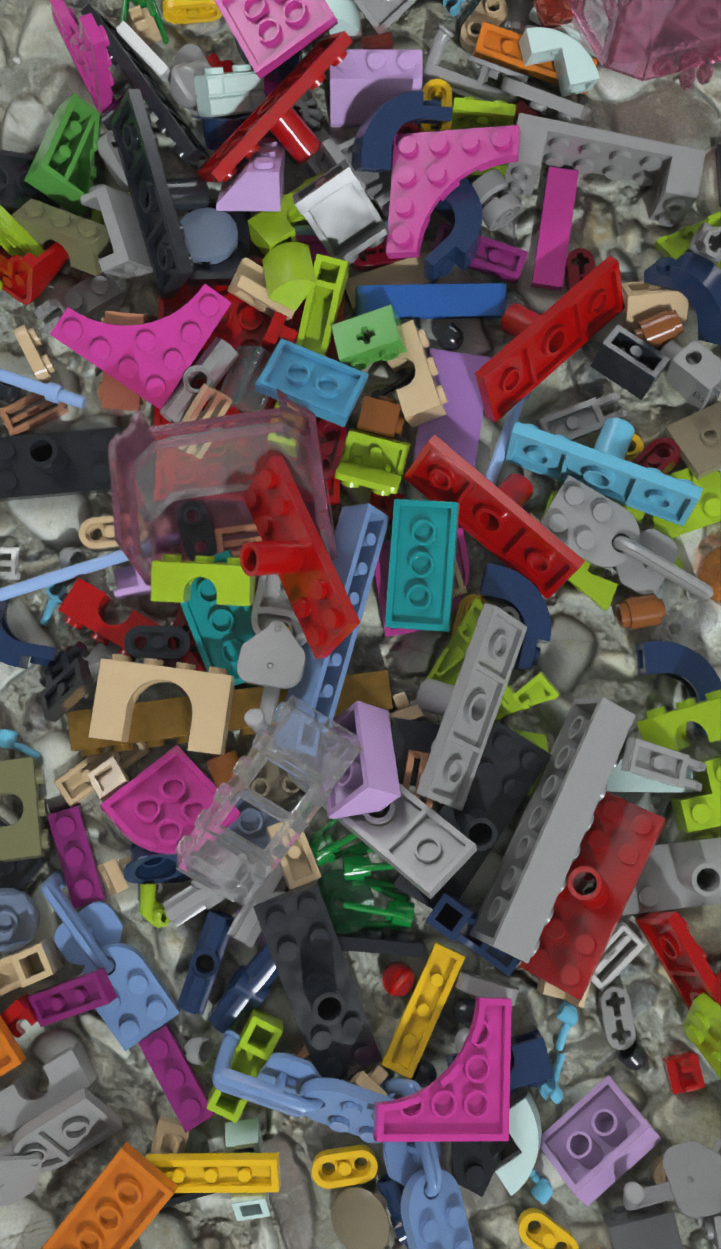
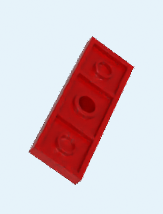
M342 31L323 37L196 173L203 177L206 182H228L238 171L236 165L243 158L247 160L260 148L258 142L269 130L299 165L310 159L320 148L321 141L292 106L309 88L314 90L326 78L324 72L330 65L335 67L345 59L348 54L346 49L353 42L347 33Z
M608 256L542 315L519 303L512 304L507 308L502 316L501 329L503 332L514 337V339L475 372L488 419L495 423L624 309L619 260Z
M434 434L403 477L430 501L458 502V524L508 567L531 581L547 600L585 562L522 508L533 495V486L521 474L513 473L508 475L497 487Z
M271 456L242 495L263 541L247 542L242 546L240 551L241 568L247 576L278 574L315 659L327 658L361 622L283 456Z
M606 792L605 796L600 800L593 814V824L585 832L581 840L580 854L571 863L566 875V886L555 900L553 916L542 930L539 937L540 945L536 954L530 958L528 963L522 961L519 966L579 1000H582L666 822L665 818L609 792ZM597 883V887L592 894H583V890L588 884Z
M677 911L647 912L638 916L635 919L688 1010H690L693 1000L703 992L721 1006V970L716 974L713 973L706 961V953L695 943L689 933V925Z

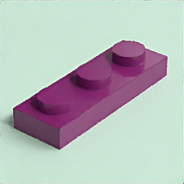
M441 222L431 252L451 234L453 230L452 225ZM481 236L478 252L468 268L517 284L528 251Z
M81 805L47 815L73 907L78 908L106 899V891L101 874L97 868L98 863Z
M102 967L36 991L27 998L37 1016L40 1027L107 1005L118 997L105 968Z
M169 1024L138 1042L185 1133L215 1114L206 1108L208 1095L192 1065L186 1059V1054Z

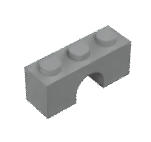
M80 1041L50 1058L43 1066L49 1079V1089L47 1091L32 1089L26 1082L23 1074L0 1087V1133L2 1137L12 1131L16 1133L24 1124L83 1087L88 1091L92 1090L91 1084L98 1075Z

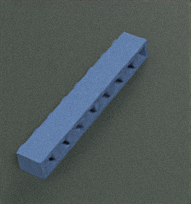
M369 503L342 507L329 551L332 563L360 622L390 519L388 515ZM360 624L327 658L315 659L307 642L301 646L306 654L303 676L296 686L288 690L272 748L296 758L322 760Z

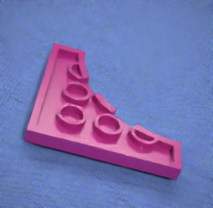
M50 0L53 21L97 111L101 115L116 101L111 89L114 86V81L109 70L112 62L106 47L110 46L105 28L103 25L97 26L92 13L79 17V28L72 8L67 9L63 0Z
M519 125L395 135L388 219L389 233L387 234L386 254L389 259L420 257L421 244L430 221V214L440 200L443 201L460 185L459 181L476 170L481 172L494 166L519 162L521 134Z
M204 284L199 292L178 311L154 322L131 326L102 323L85 317L67 307L50 335L161 410L182 379L185 371L190 367L222 319L231 302Z
M476 997L473 1020L468 1036L457 1057L446 1071L435 1081L414 1094L400 1099L375 1102L373 1139L376 1142L509 1141L512 999L508 997Z

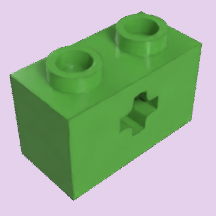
M392 305L331 325L340 362L355 369L363 370L369 364L380 360H393L400 353L407 351L400 318Z

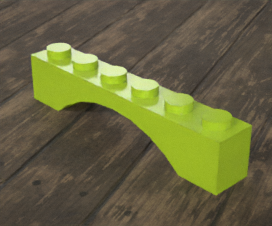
M317 254L313 267L316 284L306 296L296 344L327 356L333 334L331 325L336 323L348 279V261ZM277 400L267 433L269 445L300 453L311 414Z

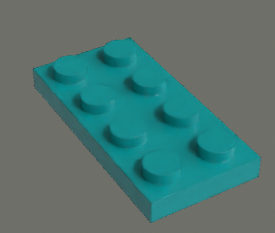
M394 499L385 616L386 628L450 632L459 518L458 502Z
M231 549L213 555L215 556L214 562L227 563V557H233ZM198 577L192 583L190 600L180 604L206 671L208 672L209 667L228 669V675L235 677L234 686L244 683L238 675L237 664L242 645L256 635L251 624L253 607L252 605H217V591L214 584L207 578Z

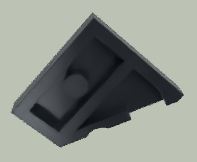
M452 1141V1176L458 1185L483 1197L509 1141Z

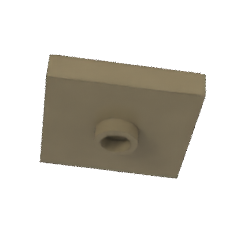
M720 401L665 427L664 434L680 446V456L697 480L721 469Z

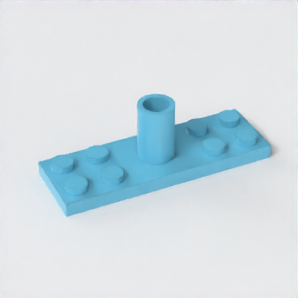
M608 418L605 420L594 449L573 442L564 435H554L542 431L537 426L529 423L523 424L516 421L511 432L505 462L562 483L570 475L614 502L680 526L685 525L703 491V488L694 485L693 482L687 479H676L663 474L656 468H646L624 460L635 429L629 422L623 419Z

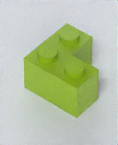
M721 755L697 760L706 764L705 772H697L698 781L702 784L701 792L670 798L678 830L690 833L721 826Z

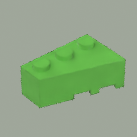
M73 93L56 109L25 177V181L70 213L81 216L90 207L82 205L80 197L89 193V189L93 187V179L96 178L97 168L94 167L95 151L98 150L100 113Z

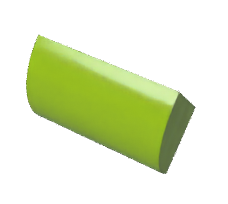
M287 242L271 249L262 262L268 298L296 311L316 284L309 245L300 242Z

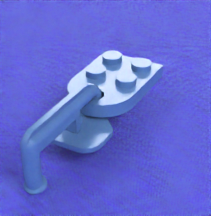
M55 871L41 886L43 895L63 922L56 929L55 943L68 962L85 965L83 974L102 967L105 968L118 998L107 1005L95 1009L126 1051L177 1016L181 1008L177 1006L176 1001L143 954L128 944L120 943L123 923L113 908L106 902L97 901L77 912L61 890L66 886L63 872Z
M227 1030L224 1033V1039L219 1049L212 1076V1082L216 1089L293 1117L307 1116L316 1122L329 1126L333 1131L347 1132L359 1136L361 1140L367 1143H381L373 1139L375 1102L395 1100L394 1098L343 1080L322 1078L310 1061L288 1053L272 1054L258 1072L257 1078L232 1070L230 1067L233 1055L241 1037L231 1030Z
M386 1077L380 1085L388 1097H392L395 1094H402L405 1097L422 1089L417 1081ZM384 1142L383 1157L387 1174L391 1179L405 1187L401 1197V1216L409 1249H474L459 1185L450 1173L442 1170L440 1167V1142Z

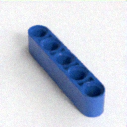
M506 284L356 286V317L392 305L400 320L502 318L506 311Z

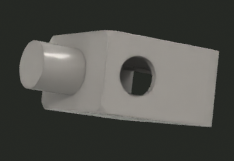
M672 339L661 349L660 352L670 358V366L666 375L667 380L696 412L708 407L721 396V359L705 346L694 340L683 349Z

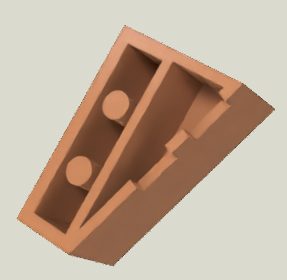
M105 311V317L101 318L102 323L126 326L156 321V316ZM103 371V381L99 382L97 389L98 400L102 401L101 408L138 412L146 410L147 400Z

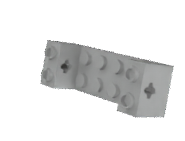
M519 113L516 124L519 125L521 131L519 162L507 163L504 177L508 183L507 191L512 190L517 196L532 195L542 162L550 167L575 169L582 174L595 173L605 175L611 180L624 179L634 181L640 186H656L650 220L657 221L662 226H680L697 199L706 153L704 150Z

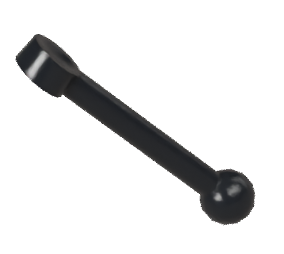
M412 370L381 391H373L371 397L378 399L380 396H385L413 378L416 370Z

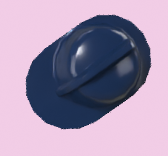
M251 113L213 118L194 116V118L201 119L207 148L216 151Z
M133 843L130 849L131 863L126 866L123 875L125 880L134 884L152 882L179 883L197 877L202 871V863L191 855L157 853Z

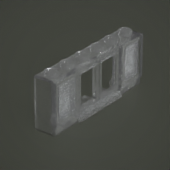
M293 695L290 696L286 703L281 702L276 707L271 718L273 720L267 730L261 729L253 740L251 752L247 757L242 756L237 761L232 772L234 775L227 784L223 782L218 787L213 797L214 803L209 810L203 809L194 823L195 829L190 836L184 835L175 850L177 854V870L244 907L270 872L277 867L362 750L358 736ZM267 760L310 785L309 790L291 813L248 788ZM240 798L283 823L264 850L221 825Z

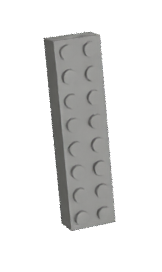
M604 697L574 699L550 754L552 756L542 770L470 931V936L525 963H528L530 958L536 954L540 945L539 937L542 930L553 916L555 900L566 886V875L571 863L580 854L581 840L585 832L593 824V813L598 802L606 794L608 778L619 764L621 748L632 734V723L635 719V714Z

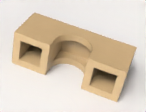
M411 320L401 324L407 351L400 353L397 358L389 360L387 363L394 372L405 368L416 370L412 382L396 390L404 417L413 428L447 415L444 404L448 402V398L443 385H437L435 375L439 374L435 359L433 356L428 358L425 349L430 346L424 328L419 330L415 322Z
M52 937L0 959V996L51 976L64 967Z

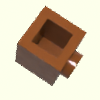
M365 396L357 430L394 439L395 434L401 435L405 422V417L400 415L401 405L396 404V400L389 397L380 396L376 399Z

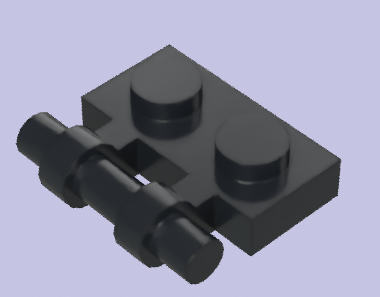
M78 641L74 646H68L61 653V658L57 662H52L45 668L44 675L39 679L40 684L46 687L39 693L45 720L58 721L94 687L88 660L82 659V655L87 651V647L81 641Z

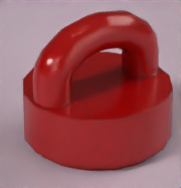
M396 961L385 967L382 974V982L388 994L400 997L409 993L413 988V971L406 963Z

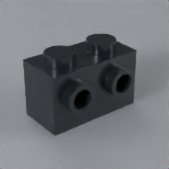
M617 324L600 346L590 367L642 400L655 384L670 358Z

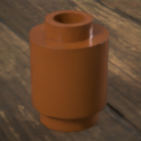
M664 310L637 322L638 329L634 330L635 336L653 348L665 345L672 339L676 340L678 335L684 333L676 310L670 312Z
M654 593L623 599L622 603L616 604L615 607L620 628H628L629 630L661 624L662 617L666 615L663 600L661 598L658 599Z
M227 746L225 747L224 755L210 753L212 759L206 763L215 786L225 796L245 788L242 764L237 751L233 750L230 752Z

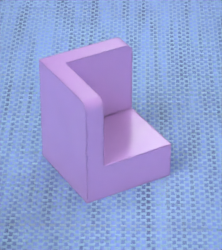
M147 558L134 560L133 566L115 569L114 573L118 589L114 590L115 598L126 600L151 595L152 563Z

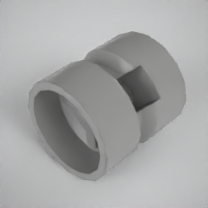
M498 169L488 171L473 182L472 186L476 190L482 206V220L490 231L498 230L507 225L522 210L523 205L512 190L507 191L508 183Z

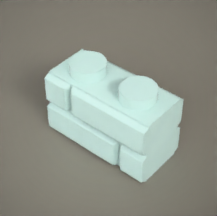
M251 64L232 65L233 72L225 73L223 67L204 68L205 75L194 77L198 114L201 117L213 118L252 113L266 98L263 91L265 89L264 77L259 79L255 71L251 70Z

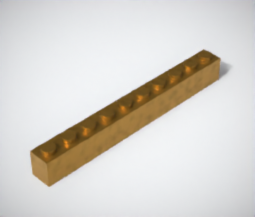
M388 670L346 675L334 718L341 715L356 701L388 711L392 710ZM264 686L234 690L228 732L240 730L241 736L256 734L245 723L244 715L250 709L260 708ZM289 689L280 690L272 727L273 731H277ZM189 696L135 703L128 742L89 737L93 709L67 712L71 751H81L82 756L100 755L101 748L112 746L113 752L133 750L132 744L143 742L145 743V748L165 746L164 740L177 739V744L188 743L193 714Z

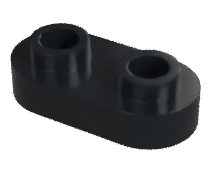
M198 501L184 502L177 510L176 521L187 558L190 561H195L196 555H215L217 544L206 507ZM189 511L198 513L199 519L196 522L187 520L186 514ZM197 542H204L207 546L206 552L198 553L195 550V544Z
M135 626L126 633L124 645L127 652L138 659H178L188 652L190 637L184 629L177 626ZM140 636L147 639V646L142 649L137 648L134 644L135 639ZM171 637L179 639L180 646L177 649L168 647L167 641Z

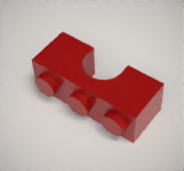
M78 578L58 610L66 616L63 620L65 623L79 631L83 626L93 632L90 637L107 647L109 642L120 647L118 654L131 656L124 645L126 633L135 626H161L135 610L131 612L128 619L122 624H107L104 619V612L111 598L105 592ZM142 636L137 637L134 644L139 649L145 648L147 646V639ZM131 656V662H135L137 658Z

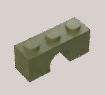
M30 199L12 215L45 251L58 242L67 251L71 267L98 276L102 272L99 259L114 253L106 226L34 199Z
M34 757L0 761V797L16 796L23 803L21 818L13 825L0 827V861L10 862L45 857V849L50 848L49 830L43 829L42 816H47V802L45 796L40 797L39 784H44V769L42 764H37V760Z

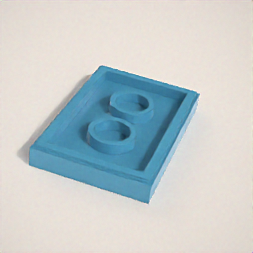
M281 338L255 384V391L345 427L367 383L369 374Z

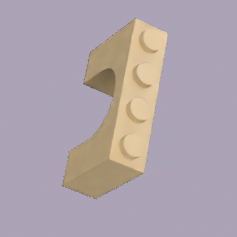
M112 654L111 659L101 658L89 737L128 742L133 708L139 695L149 686L161 682H170L179 685L187 693L192 704L193 714L187 750L218 755L225 754L235 677L228 675V669L209 667L208 672L195 671L196 665L180 662L176 663V668L164 667V661L144 658V663L141 664L131 662V656Z

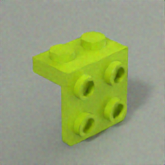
M470 96L463 98L455 97L451 130L511 126L515 118L516 105L508 104L502 100L491 102L477 100ZM507 163L481 172L476 170L466 177L479 178L493 169H498L502 176L505 177Z
M350 428L343 458L336 470L335 478L341 480V484L347 487L359 488L361 485L372 488V492L378 495L390 496V493L396 494L403 477L411 443Z

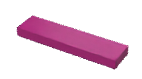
M548 167L531 287L561 291L563 288L579 174L577 170Z

